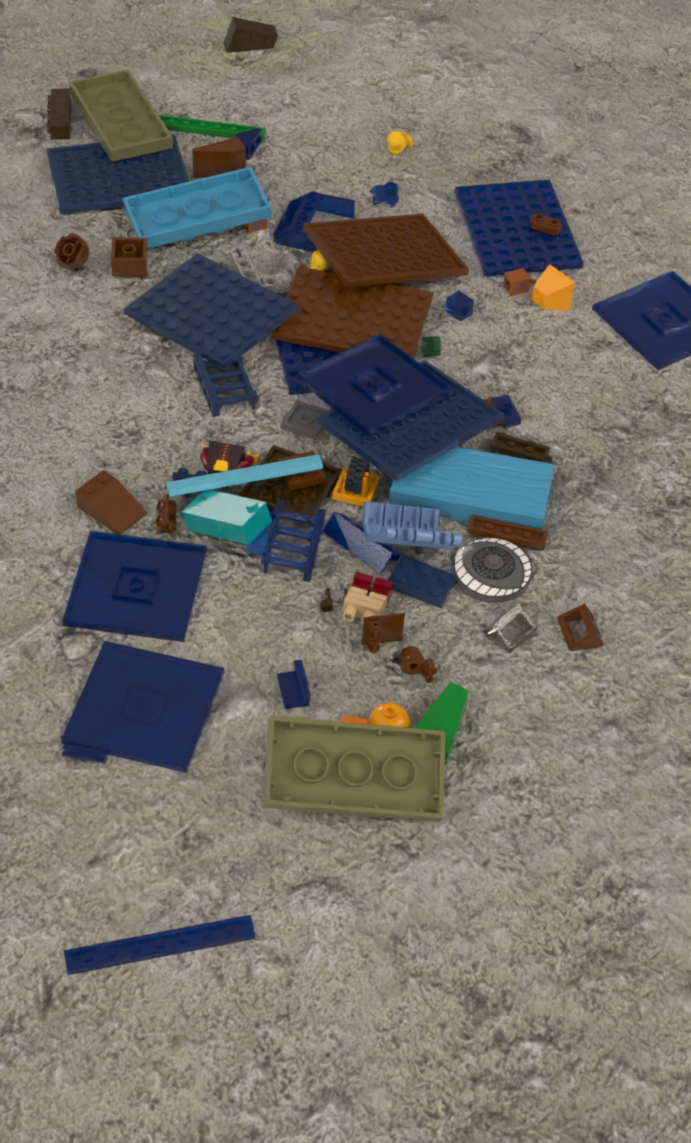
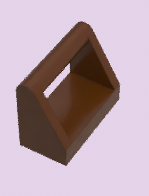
M585 603L557 617L569 651L597 648L604 645L594 616ZM583 620L588 635L574 642L567 622Z

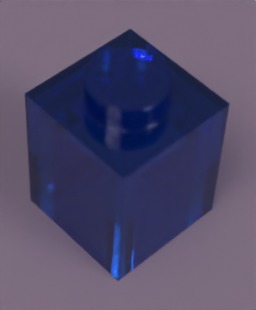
M458 290L447 297L445 311L461 322L473 314L474 300Z

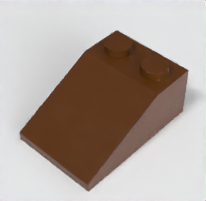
M238 137L192 149L194 178H207L246 168V148Z
M102 470L75 491L77 507L119 536L147 514L145 509L119 480L105 470Z

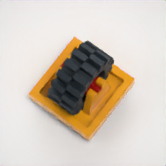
M353 457L349 467H343L332 493V499L363 507L364 502H372L380 482V476L372 475L368 472V460Z

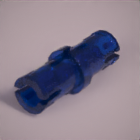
M68 743L63 745L65 751H62V757L81 759L82 762H87V760L103 764L107 762L108 757L103 756L108 755V750L90 748L89 745L78 746Z

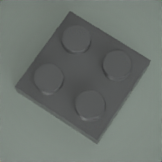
M296 400L282 422V429L316 440L323 427L317 424V418L329 412V410Z

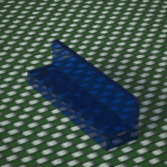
M333 512L323 529V533L378 573L384 571L389 561L397 562L401 556L385 543L367 542L364 528L343 513Z

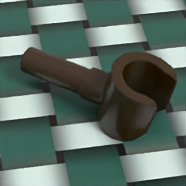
M330 588L325 589V599L320 601L322 612L333 610Z

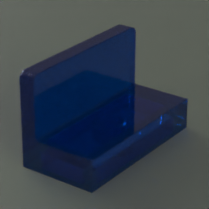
M302 660L293 661V671L277 674L285 709L310 706V690Z

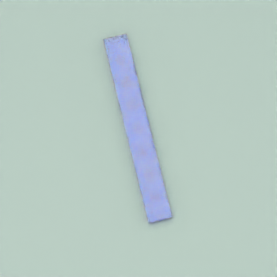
M251 915L68 949L64 950L67 975L255 939V931Z

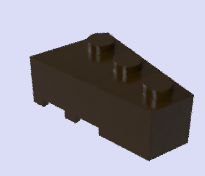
M232 17L223 44L226 53L273 49L278 34L274 25Z

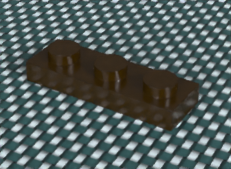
M496 432L490 450L517 458L545 463L550 447Z

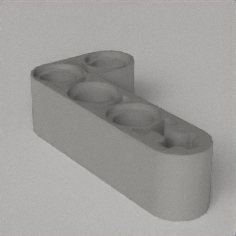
M242 246L232 247L230 250V264L233 271L278 294V277L275 275L259 277L246 249Z

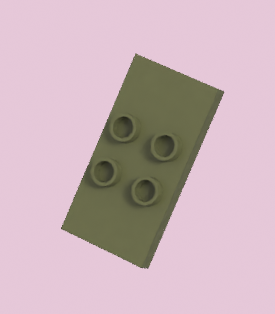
M129 69L69 81L70 94L111 162L173 148L171 133Z
M270 716L267 728L263 808L440 822L443 819L445 731Z

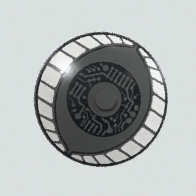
M485 537L472 540L457 551L452 571L457 577V585L466 594L480 601L500 603L513 600L527 590L531 582L533 568L528 555L516 544L500 538Z

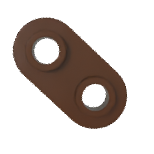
M540 213L534 214L530 218V226L533 229L550 235H558L562 231V223L557 219Z

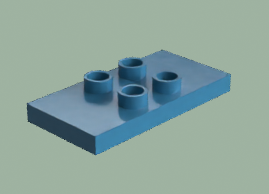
M252 167L123 198L124 209L136 238H147L148 248L179 240L190 241L199 235L211 232L222 233L231 227L272 217L271 206Z

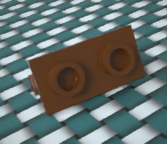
M167 494L163 500H159L156 506L158 511L155 525H157L156 534H159L161 530L166 531L167 534H173L176 530L177 504L174 500H169V494Z

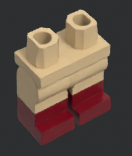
M356 571L351 588L344 599L343 620L353 622L354 618L361 619V624L363 625V617L382 615L392 596L393 582L375 577L373 582V576Z

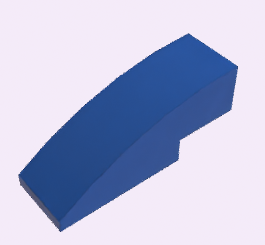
M270 514L272 521L249 545H246V553L266 556L276 515Z

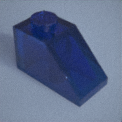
M258 128L240 132L235 136L239 138L246 148V160L252 157L262 143V129Z

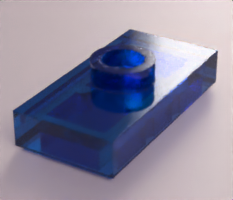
M509 395L495 397L494 407L504 414L502 420L503 427L520 425L522 419Z

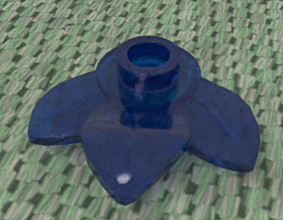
M388 182L384 185L372 187L370 193L374 194L372 197L373 204L376 205L386 201L390 208L394 207L399 200L397 194L399 191L398 185L394 182Z

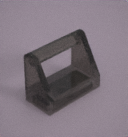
M516 604L488 626L483 633L489 640L506 652L511 653L537 630V627L521 606ZM513 619L526 629L509 643L500 630Z

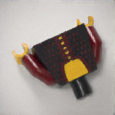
M209 440L208 447L204 443L201 444L200 460L208 474L247 468L258 463L259 454L251 455L252 451H248L247 455L244 446Z

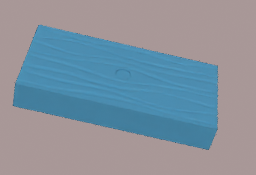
M455 447L397 482L393 480L389 494V504L439 509L440 517L470 522L473 514L542 530L554 464Z

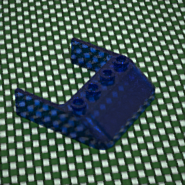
M315 191L295 198L288 203L273 233V241L278 245L314 252L318 249L304 232V223H311L316 211L354 219L355 201Z

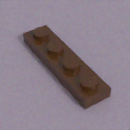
M473 514L467 530L468 534L500 538L517 545L544 550L548 531Z

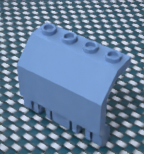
M364 502L362 523L367 542L451 550L462 543L461 534L438 532L439 509Z

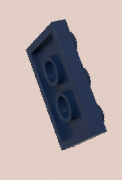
M404 555L388 578V581L393 582L392 590L438 608H442L457 580L454 574Z

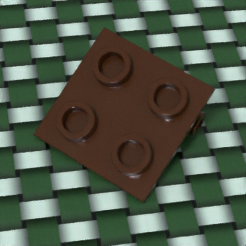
M405 613L363 617L361 644H367V649L370 653L374 654L380 649L379 643L402 641Z

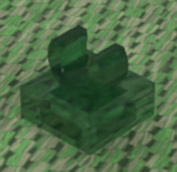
M439 336L422 338L423 357L441 356V338Z

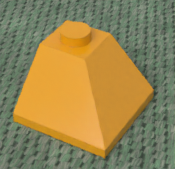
M549 265L533 286L531 300L543 309L568 311L571 309L575 282L552 265Z

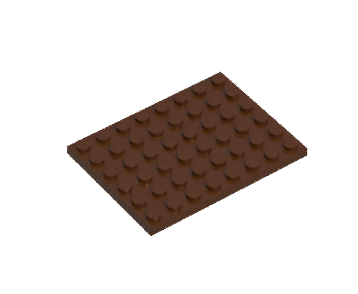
M423 213L304 223L303 225L304 232L346 288L460 277L469 273V268Z
M298 266L286 299L298 304L299 310L272 331L271 339L412 366L434 292L388 283L384 285L377 284L346 288L336 273Z

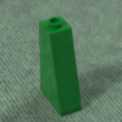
M452 682L447 685L415 726L416 729L445 731V765L449 762L469 693L462 686Z

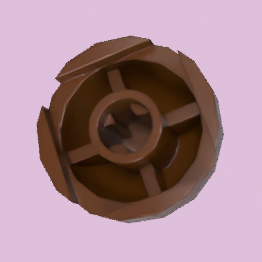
M69 233L68 236H62L59 239L54 253L56 254V261L60 265L69 269H77L88 261L90 249L87 242L81 236Z

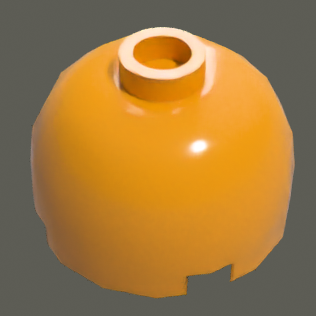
M385 702L372 710L368 724L410 728V717L407 711L399 704Z

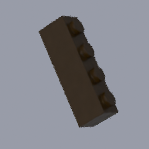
M70 88L51 89V95H48L47 133H50L51 140L70 139Z

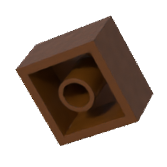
M113 237L111 252L112 276H147V238Z

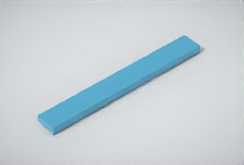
M312 455L166 482L169 497L319 470L323 468V464L319 455Z

